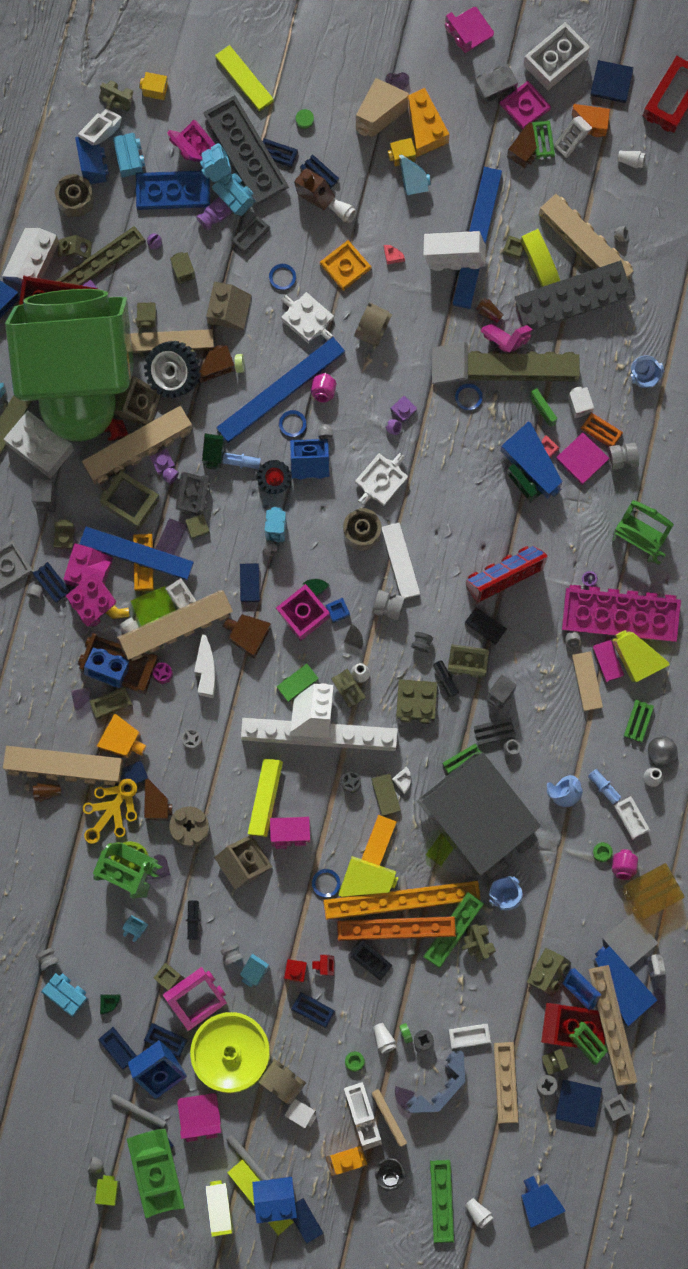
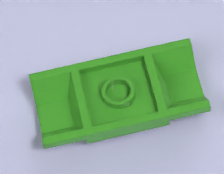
M157 1129L127 1138L145 1218L170 1210L184 1209L185 1206L166 1129Z

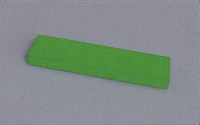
M467 892L450 916L455 917L456 937H436L423 957L440 968L484 903Z
M450 1160L430 1161L434 1243L454 1242Z

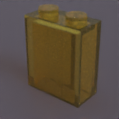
M666 863L625 884L622 891L627 901L630 900L634 906L632 911L637 919L640 918L641 921L685 898Z

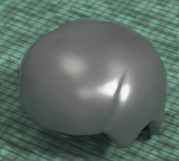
M659 736L649 743L648 755L654 765L664 768L671 766L676 761L678 750L671 738Z

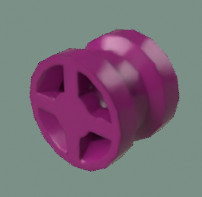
M158 663L153 668V676L159 684H167L171 681L173 672L167 663Z

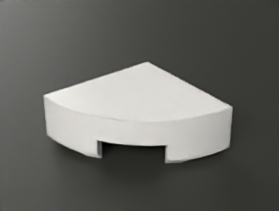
M407 767L392 778V781L403 794L408 791L411 784V775Z

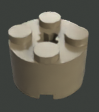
M69 174L59 180L55 188V197L60 210L67 217H80L93 209L94 195L91 184L86 178L77 174Z
M369 302L354 337L373 346H378L385 332L382 328L386 330L392 314L389 313L390 311Z
M359 508L349 513L343 524L345 542L353 549L360 551L374 548L381 537V522L375 512L370 509ZM365 527V530L363 532L359 531V529Z
M192 806L183 807L176 810L171 817L169 824L170 832L179 845L186 848H195L208 838L210 825L206 815L200 809ZM189 823H192L194 828H191V830L188 832L185 826H188Z
M274 1059L258 1082L283 1102L290 1105L306 1082L298 1076L294 1078L296 1076L294 1072L286 1066L282 1069L284 1065Z

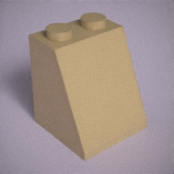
M375 78L356 114V130L363 136L374 137L399 118L408 109L409 93Z

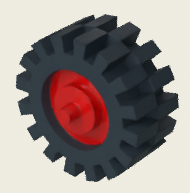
M279 460L265 462L259 468L256 477L261 490L268 494H279L285 491L292 479L289 467Z

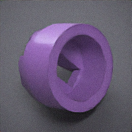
M153 233L147 238V244L149 248L157 250L162 246V239L158 234Z
M395 419L387 421L386 431L390 434L398 435L402 428L401 421Z
M167 468L163 471V479L169 484H172L179 475V472L173 468Z
M587 571L582 576V582L587 587H594L598 582V577L594 572ZM590 576H593L592 584H589Z

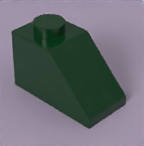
M205 433L202 463L208 469L222 468L225 451L224 436Z

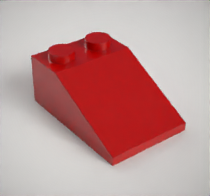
M546 1003L541 1043L578 1048L569 1036L575 1033L574 1030L580 1027L579 1024L581 1022H585L605 1046V1035L599 1011ZM583 1031L582 1033L585 1035V1037L594 1045L597 1051H600V1049L594 1044V1042L589 1038V1036Z

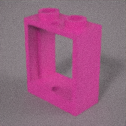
M202 967L163 994L188 1031L227 1004L223 998L226 995L220 985L216 987L213 984L215 978L210 971L205 972ZM205 980L216 995V998L188 1017L177 1000Z

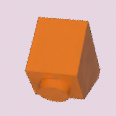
M573 104L571 115L574 118L581 116L592 127L588 134L593 137L606 136L610 109Z

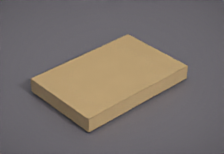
M379 1089L372 1092V1096L398 1146L401 1147L407 1144Z

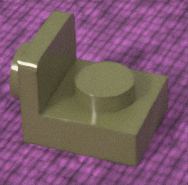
M69 520L54 522L55 535L53 547L56 549L73 550L74 524Z
M164 963L154 976V979L164 988L170 990L184 980L185 977L170 965Z
M562 1049L542 1056V1061L548 1075L569 1068Z

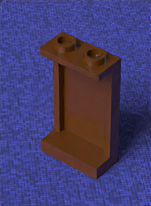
M92 633V636L86 640L85 648L87 649L84 655L81 654L78 666H80V671L84 673V666L93 648L104 649L114 656L119 655L124 658L125 656L120 644L98 637L97 634ZM142 653L143 657L134 661L126 659L129 661V670L121 685L122 687L146 695L153 676V668L159 661L158 656L152 653L150 655ZM96 661L94 664L101 665L102 662ZM113 668L112 671L118 672L120 669Z

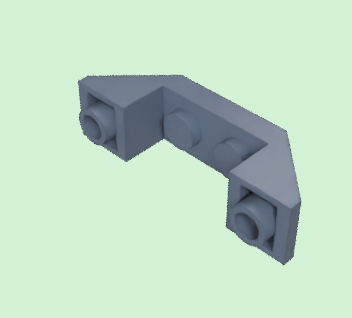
M461 1050L456 1053L454 1051L451 1052L445 1059L447 1063L444 1066L455 1078L451 1077L444 1086L446 1088L442 1093L438 1092L431 1099L432 1104L422 1095L413 1096L406 1104L408 1106L405 1110L407 1113L439 1112L465 1083L464 1053Z

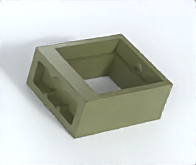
M120 471L118 475L115 474L110 482L112 485L109 489L104 490L101 494L100 504L106 510L140 530L160 501L159 494ZM123 480L149 496L135 517L130 516L109 502Z

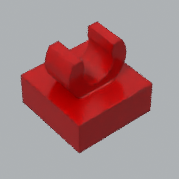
M112 419L104 431L111 432L112 436L108 438V441L120 440L129 435L123 420Z
M320 955V961H312V969L320 970V975L334 976V956Z

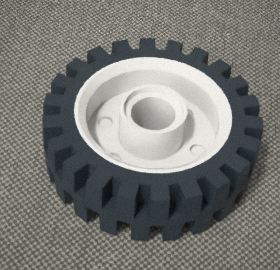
M168 341L154 347L148 353L149 356L145 359L147 364L144 365V369L147 370L144 373L145 377L149 378L146 381L148 384H152L151 389L157 390V394H163V397L166 398L180 397L192 391L201 377V373H199L201 366H198L200 360L199 358L196 359V352H192L190 346H186V343L183 342L179 343V341ZM171 366L174 367L175 373L171 371Z

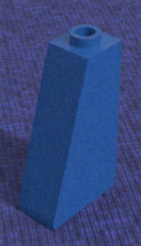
M528 421L501 446L500 451L512 464L523 469L526 474L525 477L532 481L547 499L551 495L555 497L562 490L560 487L563 481L535 429Z
M603 946L595 953L597 957L593 961L596 967L609 965L622 1021L628 1027L650 1008L657 999L610 946L606 949Z

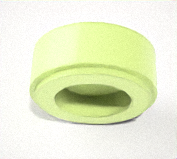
M243 354L235 355V370L237 373L245 372Z

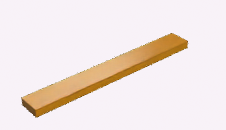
M478 881L391 891L388 893L323 900L325 920L457 904L461 902L467 892L481 900Z

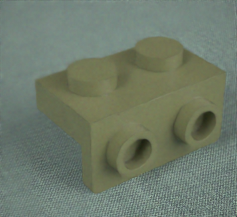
M451 644L448 671H451L454 675L470 674L474 678L486 676L489 649Z
M545 948L527 983L553 997L560 989L564 976L568 974L571 962L564 956Z

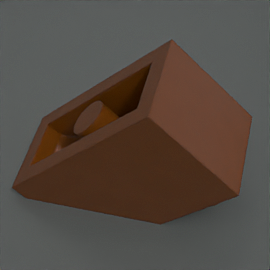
M531 122L522 130L509 147L507 153L508 158L524 169L528 164L532 165L537 157L535 155L537 146Z
M218 345L209 351L199 371L201 373L200 383L235 371V365L227 345Z
M145 779V820L169 821V816L173 815V804H169L168 798L149 779Z

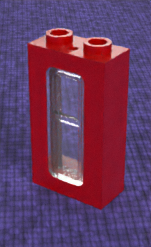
M677 55L644 108L642 115L648 122L656 123L663 130L675 133L688 111V61Z

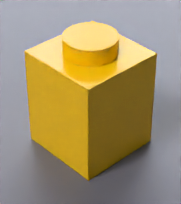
M145 72V76L141 78L139 86L142 89L143 96L165 100L168 88L167 76Z
M412 138L390 143V150H387L389 161H393L394 167L400 166L399 155H404L412 162H416V152Z

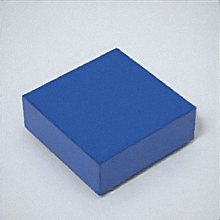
M343 598L325 605L333 623L350 616Z

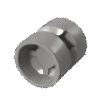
M636 443L624 444L623 447L620 445L608 447V457L610 458L609 463L612 471L623 469L624 466L627 468L639 467V454Z
M379 590L372 614L379 616L386 614L389 619L398 621L405 597L396 594L390 596L389 592Z

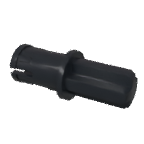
M440 660L434 663L433 668L440 679L439 684H442L448 698L459 694L460 692L452 680L453 676H450L444 662Z
M197 900L188 901V918L186 919L188 940H199V922H201V919H199V901Z

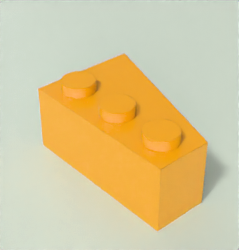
M423 88L410 94L408 108L417 158L449 143L450 134L426 89Z

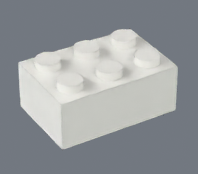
M564 22L525 55L523 66L547 90H550L588 57L590 46Z
M480 231L424 234L423 255L430 269L435 271H441L444 268L460 270L465 267L478 269L485 267L486 245Z
M28 410L4 438L9 448L50 479L74 451L69 441L54 434L44 422Z

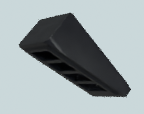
M359 940L348 954L350 958L380 981L392 967L390 962L363 940ZM362 948H364L365 950H364L363 953L358 957L357 954L360 952V950H361ZM371 953V956L364 962L363 960L367 954ZM375 957H376L378 960L375 962V964H374V965L372 966V968H371L369 965L372 963V961H373V960L375 959ZM381 963H383L384 966L377 973L375 970Z

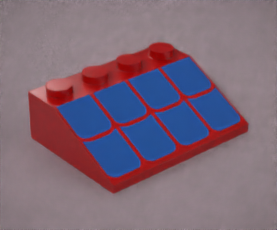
M528 546L523 547L518 551L517 555L513 557L508 555L501 560V563L497 565L494 563L484 568L485 571L469 575L468 580H466V586L475 603L478 604L542 571L548 556L535 546L530 548Z

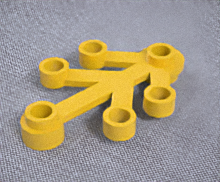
M124 779L118 786L108 788L97 787L95 789L94 795L99 799L104 798L106 795L118 794L114 801L95 804L88 802L83 805V812L85 814L106 810L94 828L86 830L84 838L88 843L94 844L99 841L100 832L112 815L114 816L115 836L123 837L126 834L120 804L124 799L127 807L126 819L130 822L137 819L138 815L133 803V796L137 792V785L133 780ZM125 785L131 786L130 792L124 791ZM98 789H102L104 791L103 796L97 795ZM86 805L92 806L91 812L85 810ZM129 812H133L135 814L134 819L128 818ZM118 828L123 829L124 832L122 835H118L116 833V830ZM91 832L96 833L95 839H90L89 834Z

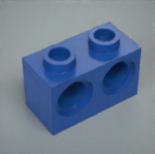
M93 648L84 666V675L120 688L129 670V661L122 656L109 654L104 649ZM101 661L102 664L96 665L94 662ZM119 668L120 671L114 672L112 669Z

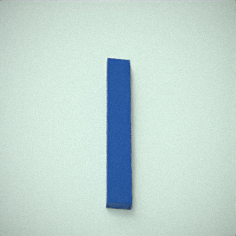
M484 167L469 230V232L480 231L485 244L502 170ZM465 267L460 269L453 306L471 309L480 268L471 269Z
M332 337L217 426L216 429L224 436L228 443L343 355L345 350Z

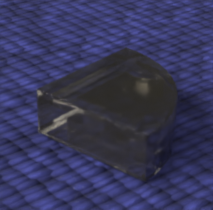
M351 624L344 643L362 650V634L357 627Z

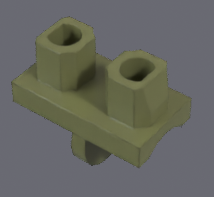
M112 80L107 84L102 82L99 99L107 103L106 108L112 110L113 107L128 112L131 108L133 90L125 88L123 91L118 90V84Z
M348 669L331 678L349 708L366 698Z
M475 924L466 929L467 936L463 938L466 945L462 946L461 949L462 951L468 949L469 955H474L477 963L489 958L491 954L496 952L492 942L484 944L482 937L489 935L486 925L478 926Z

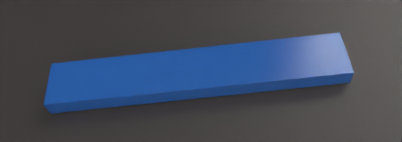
M85 527L79 545L93 548L101 553L187 581L194 561L89 527Z

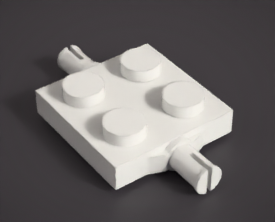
M307 292L295 302L287 295L282 298L281 301L289 309L281 317V320L308 344L319 335H322L327 341L333 337L326 330V327L333 320L334 315Z
M379 453L355 480V483L365 492L358 500L360 504L362 503L364 506L372 498L385 506L405 483L408 476L398 466L405 459L401 453L393 461L386 459Z

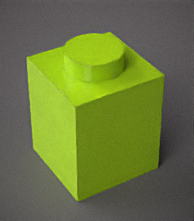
M103 1175V1179H98L95 1204L117 1205L119 1181L115 1180V1176Z

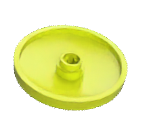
M236 1012L221 1013L205 1021L195 1033L190 1050L191 1063L199 1079L211 1089L222 1093L242 1092L254 1086L267 1070L270 1060L269 1040L262 1027L247 1015Z

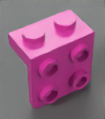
M472 7L457 17L452 12L446 15L445 28L448 33H451L457 46L464 53L494 36V31L477 7Z
M193 120L182 132L173 130L167 132L170 136L169 141L174 146H178L181 150L180 154L186 160L200 162L202 161V152L207 149L211 150V147L216 145L196 120Z
M490 324L482 327L481 332L487 340L496 342L502 351L510 353L529 342L531 339L530 333L533 329L526 325L516 329L512 336H510L495 324Z
M97 574L90 575L66 595L71 607L80 615L81 621L86 626L96 627L100 624L99 618L116 604V600Z
M211 1093L178 1099L181 1139H186V1142L198 1141L199 1136L205 1135L206 1139L218 1138V1133H222L216 1094Z

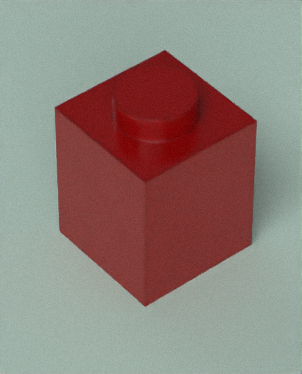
M287 959L284 980L304 983L307 962Z

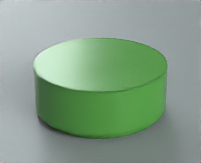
M302 109L296 114V124L298 127L308 129L313 125L314 115L310 110Z
M605 842L598 843L593 848V857L598 862H607L612 857V847Z
M407 1024L400 1025L399 1028L405 1043L413 1042Z
M350 1052L345 1058V1065L350 1071L357 1072L364 1066V1057L359 1052Z

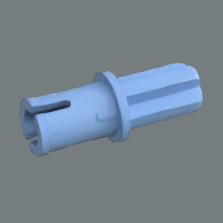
M224 453L222 462L223 464L240 466L241 469L242 467L259 470L261 458L244 456L243 453L242 455Z
M595 769L588 775V778L598 787V792H602L612 804H616L621 799V796L610 785L611 782L607 781L598 769Z

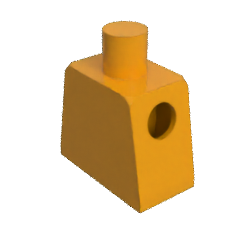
M114 714L97 747L102 751L129 758L132 751L142 756L147 745L138 741L141 736L138 730L117 714Z
M362 1145L326 1157L331 1176L368 1165Z

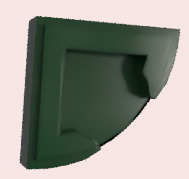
M310 579L303 583V585L306 584L316 597L330 587L327 582L321 579Z
M100 994V1015L112 1012L118 1006L121 995Z

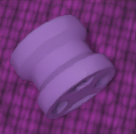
M209 207L204 209L203 214L196 216L198 222L207 231L211 229L213 224L219 222V218Z

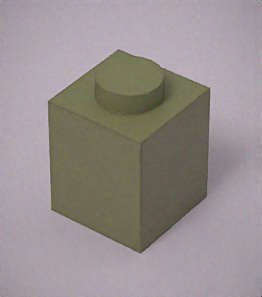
M179 252L170 258L178 284L196 278L188 252Z

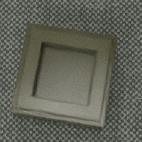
M509 235L502 254L520 260L524 250L520 242L521 239Z
M203 514L185 520L192 539L210 533Z

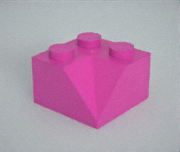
M74 544L63 580L66 585L77 587L90 575L97 574L105 585L113 558L93 548Z
M306 584L276 607L278 613L299 641H302L330 618L329 611Z
M270 818L271 845L275 846L276 849H287V846H291L293 843H295V846H306V843H310V818Z

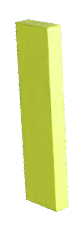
M230 45L215 55L217 61L259 112L274 102L273 97Z
M263 759L248 834L251 836H268L270 818L272 817L283 762L280 760Z
M242 1159L227 1173L254 1205L252 1182L260 1180ZM292 1219L268 1222L278 1236L294 1223Z

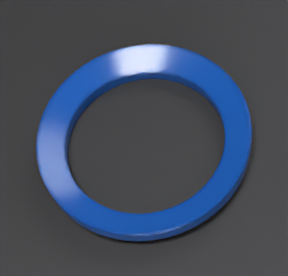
M278 264L269 273L270 283L279 290L289 289L296 281V272L288 264ZM279 268H286L293 275L292 282L284 287L278 286L273 281V273Z
M464 384L455 393L456 403L464 410H474L482 402V392L474 384ZM465 388H472L477 391L479 400L472 407L463 406L458 398L459 393Z
M289 410L280 417L279 428L286 436L296 437L304 432L306 419L301 412ZM291 414L298 415L303 421L302 429L294 434L286 432L282 425L284 418Z
M319 870L313 876L312 888L321 897H331L340 888V878L333 870ZM322 873H330L336 878L337 886L329 894H323L316 888V879Z

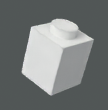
M576 387L569 392L568 401L574 419L591 414V412L593 413L594 406L588 388Z
M294 1099L285 1114V1117L304 1128L307 1125L311 1127L317 1116L314 1115L315 1110L297 1099Z

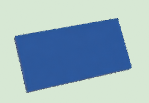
M202 170L136 173L137 210L205 208L211 205L210 178L207 179Z

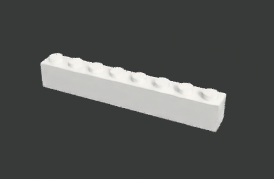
M242 718V741L396 751L398 728L330 724L329 738L291 736V721Z

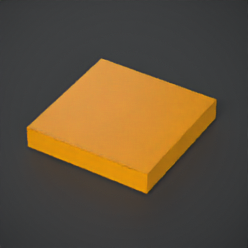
M349 240L320 261L322 268L342 291L346 290L372 269L371 265Z

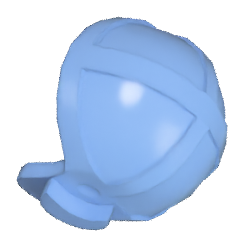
M640 356L631 365V381L641 388L653 387L662 378L663 372H665L662 363H658L652 356Z
M572 775L562 778L556 786L551 782L547 783V794L558 806H574L580 800L583 793L579 779Z
M506 876L495 880L489 890V903L504 911L518 908L523 898L522 889L518 885L519 881L514 876Z

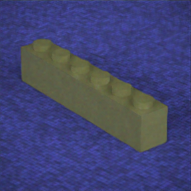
M471 351L468 353V381L578 382L580 376L579 354L574 352H565L564 354L546 352L545 354H537V352L530 351L526 354H519L516 351L502 354L498 351H491L489 353Z

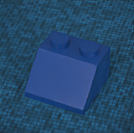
M75 137L83 178H86L91 185L107 182L106 175H109L107 164L103 163V158H106L104 147H100V143L92 145L80 137Z
M328 439L290 440L292 479H322L330 477Z
M160 1040L128 1062L132 1078L155 1099L187 1077V1074L171 1050Z
M292 1177L252 1182L257 1223L297 1218Z

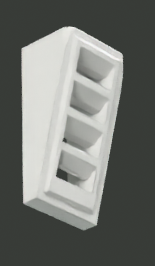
M581 116L573 118L555 142L554 147L567 158L587 136L592 127ZM563 141L569 146V149L562 144Z
M657 954L648 957L647 964L650 976L665 975L663 957Z

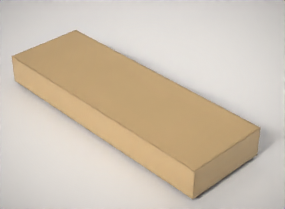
M591 651L572 655L583 712L603 708Z

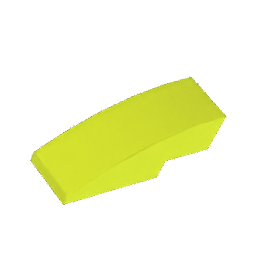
M539 229L521 236L520 242L529 257L528 261L541 286L544 287L559 282L560 278Z

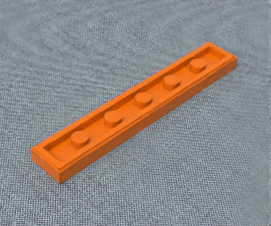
M455 917L337 921L338 941L456 937Z

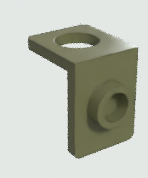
M78 235L62 238L59 240L58 257L76 254L87 259L91 256L92 242ZM82 242L86 245L85 253L80 248Z
M154 302L137 303V318H135L137 328L156 327V304Z

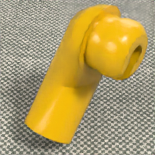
M115 605L106 612L112 619L130 617L129 608L118 609Z

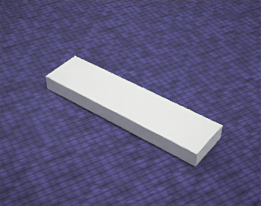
M400 522L381 527L400 596L407 599L420 595Z

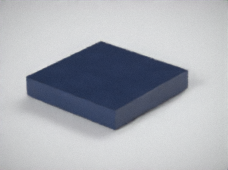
M598 60L590 96L626 103L634 67Z
M563 1079L555 1119L595 1128L602 1088Z

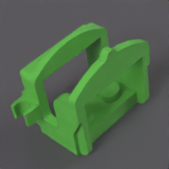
M632 500L621 522L618 523L613 532L612 541L614 542L617 536L648 553L650 556L647 562H654L660 565L661 562L658 561L657 557L662 556L664 558L666 555L659 550L674 524L658 513L657 510ZM634 508L667 526L664 533L657 531L632 516Z
M121 842L109 843L105 850L101 852L93 871V879L96 881L107 880L131 892L130 898H146L150 888V884L144 882L146 876L159 877L156 871L163 867L157 864L158 860ZM118 855L141 866V869L138 873L110 859L109 856Z

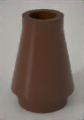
M485 297L476 307V310L479 312L478 314L496 323L504 315L490 299L487 300Z
M37 783V785L32 786L34 801H39V803L61 796L60 784Z

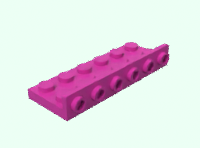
M570 584V588H565L561 630L616 635L626 630V632H633L639 638L677 642L681 600L676 599V595L665 594V598H659L657 593L646 592V596H640L638 591L627 590V594H621L619 589L608 588V592H602L600 587L589 586V590H583L580 585Z

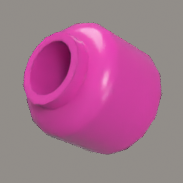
M326 373L317 375L312 381L311 395L318 402H328L334 398L337 386L336 380Z
M623 849L613 856L612 872L617 878L629 880L637 874L638 857L631 850Z

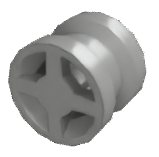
M188 729L182 735V742L187 749L196 750L201 746L202 738L197 730Z
M239 944L231 945L220 951L226 959V966L244 959L243 954L239 952Z
M53 947L35 956L41 963L42 971L60 962L54 955Z
M550 1075L540 1077L536 1084L537 1090L542 1095L553 1094L557 1089L556 1079Z

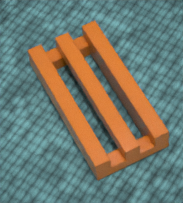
M592 412L581 427V430L608 447L615 446L623 434L622 431ZM591 419L615 433L616 437L592 423ZM587 425L590 426V427H592L593 429H595V430L598 431L599 433L603 434V435L606 436L607 438L611 439L612 442H611L610 440L606 439L605 437H603L602 435L598 434V433L595 432L594 430H592V429H590L589 427H587Z

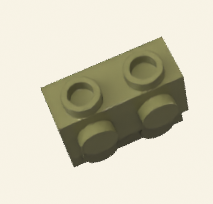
M399 679L396 718L400 719L401 722L419 720V723L430 724L431 721H435L437 682Z

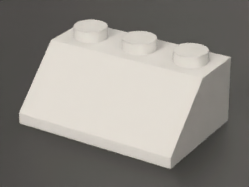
M25 228L2 277L19 285H22L23 275L42 279L58 247L57 235L41 228Z
M324 683L313 684L294 698L290 729L291 736L329 738L333 685Z

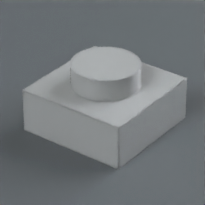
M622 1094L603 1103L612 1121L631 1112Z

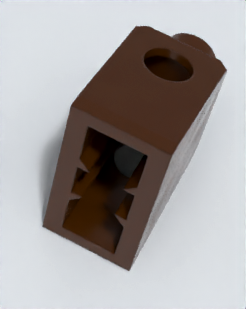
M307 168L294 181L298 196L323 211L335 198L326 180Z
M241 614L238 621L228 617L223 625V628L231 631L229 640L253 659L257 656L272 628L271 623Z

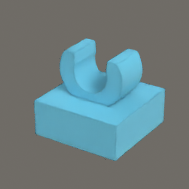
M131 915L122 928L125 930L123 936L126 937L128 933L134 935L132 941L135 942L146 931L148 924Z

